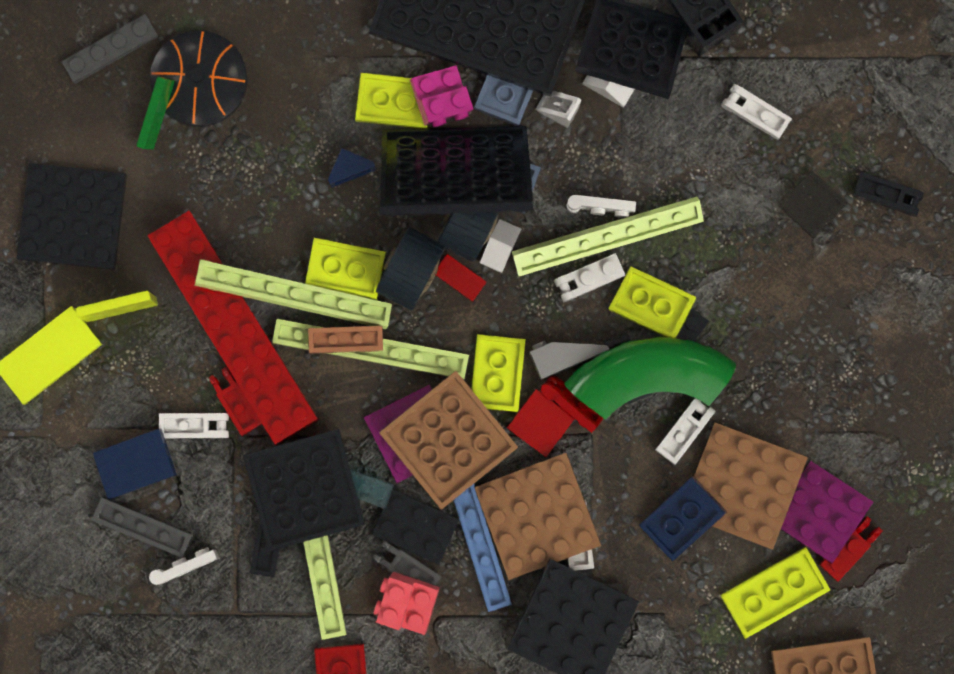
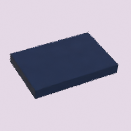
M156 429L93 453L108 500L177 475L162 429Z
M692 476L644 519L639 526L674 561L723 517L727 511Z

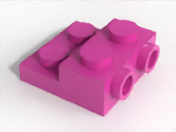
M457 65L410 79L424 126L432 124L433 128L446 124V120L450 118H455V121H459L469 117L468 113L474 110L467 87H463Z

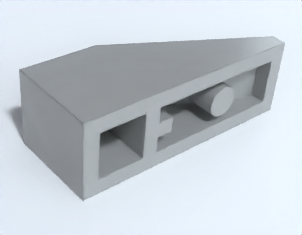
M542 341L532 346L533 351H530L529 355L540 380H543L595 358L601 352L608 351L609 348L607 345L561 342L547 344L546 341Z

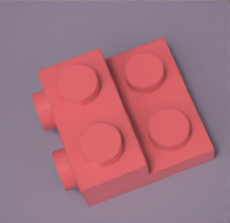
M393 571L389 579L384 578L380 592L384 593L382 601L378 600L374 609V615L378 616L376 623L396 630H400L402 627L425 635L440 587Z

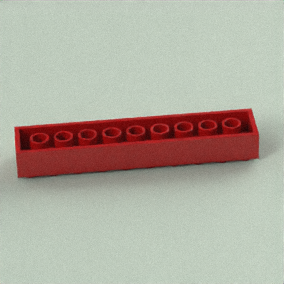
M190 210L149 234V240L274 444L280 445L319 421L245 298L194 286L200 260L224 264Z

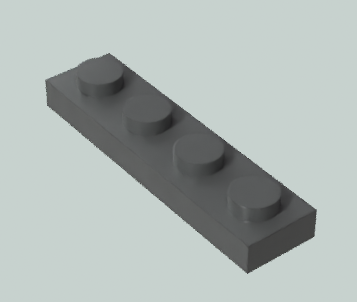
M146 14L63 60L62 64L74 84L159 36Z
M101 497L92 517L94 522L181 558H184L193 537L190 533Z

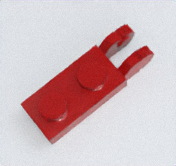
M224 367L221 370L223 376L230 384L229 387L223 390L214 375L208 378L218 393L216 394L243 437L261 426L262 423L228 368Z
M554 375L548 377L541 387V393L548 400H555L563 411L568 412L583 428L592 433L604 418L573 395L564 385L565 382L559 379V377Z
M868 516L860 522L833 564L825 559L819 563V566L836 582L842 579L883 531L880 527L872 530L866 539H863L859 533L870 524L871 519Z

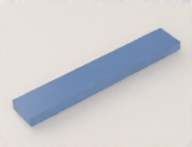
M473 484L455 498L454 503L487 610L490 612L512 605L484 513L474 488L475 484Z

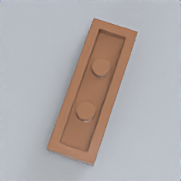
M382 326L308 328L309 354L383 351Z

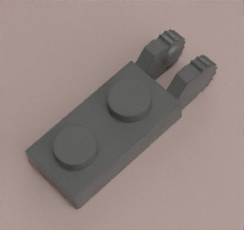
M384 540L380 545L388 552L396 555L392 563L385 560L380 554L374 553L372 556L374 560L388 568L387 571L390 573L394 571L435 586L442 577L400 549L399 551Z

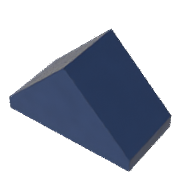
M341 149L328 178L331 188L376 171L374 162Z

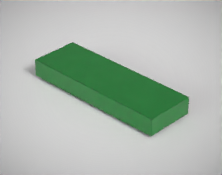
M157 77L136 144L137 147L154 150L175 80Z

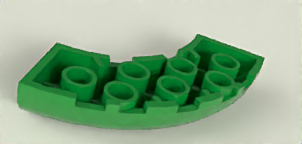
M672 337L637 339L622 343L611 350L601 352L599 356L576 370L564 385L580 401L606 420L626 402L654 392L682 393L710 406L730 381L735 372L736 363L723 353L692 340L674 339Z

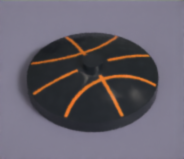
M189 31L170 39L155 56L150 72L152 92L157 77L175 80L165 113L173 120L192 127L211 126L227 119L240 106L247 89V70L241 54L226 38L209 31Z

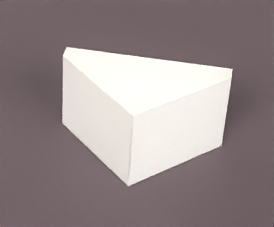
M589 75L586 76L582 83L623 108L634 91L632 88Z
M553 91L551 97L543 95L535 110L568 128L580 107L581 99Z
M499 219L488 241L480 264L502 273L521 232V228Z

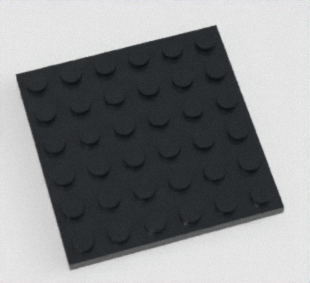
M527 126L382 130L380 215L397 216L399 214H413L419 216L434 213L447 215L450 213L473 214L475 212L500 213L509 211L523 213L533 211Z

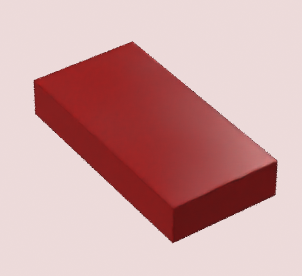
M448 254L438 266V271L435 275L471 302L475 300L487 283V281Z

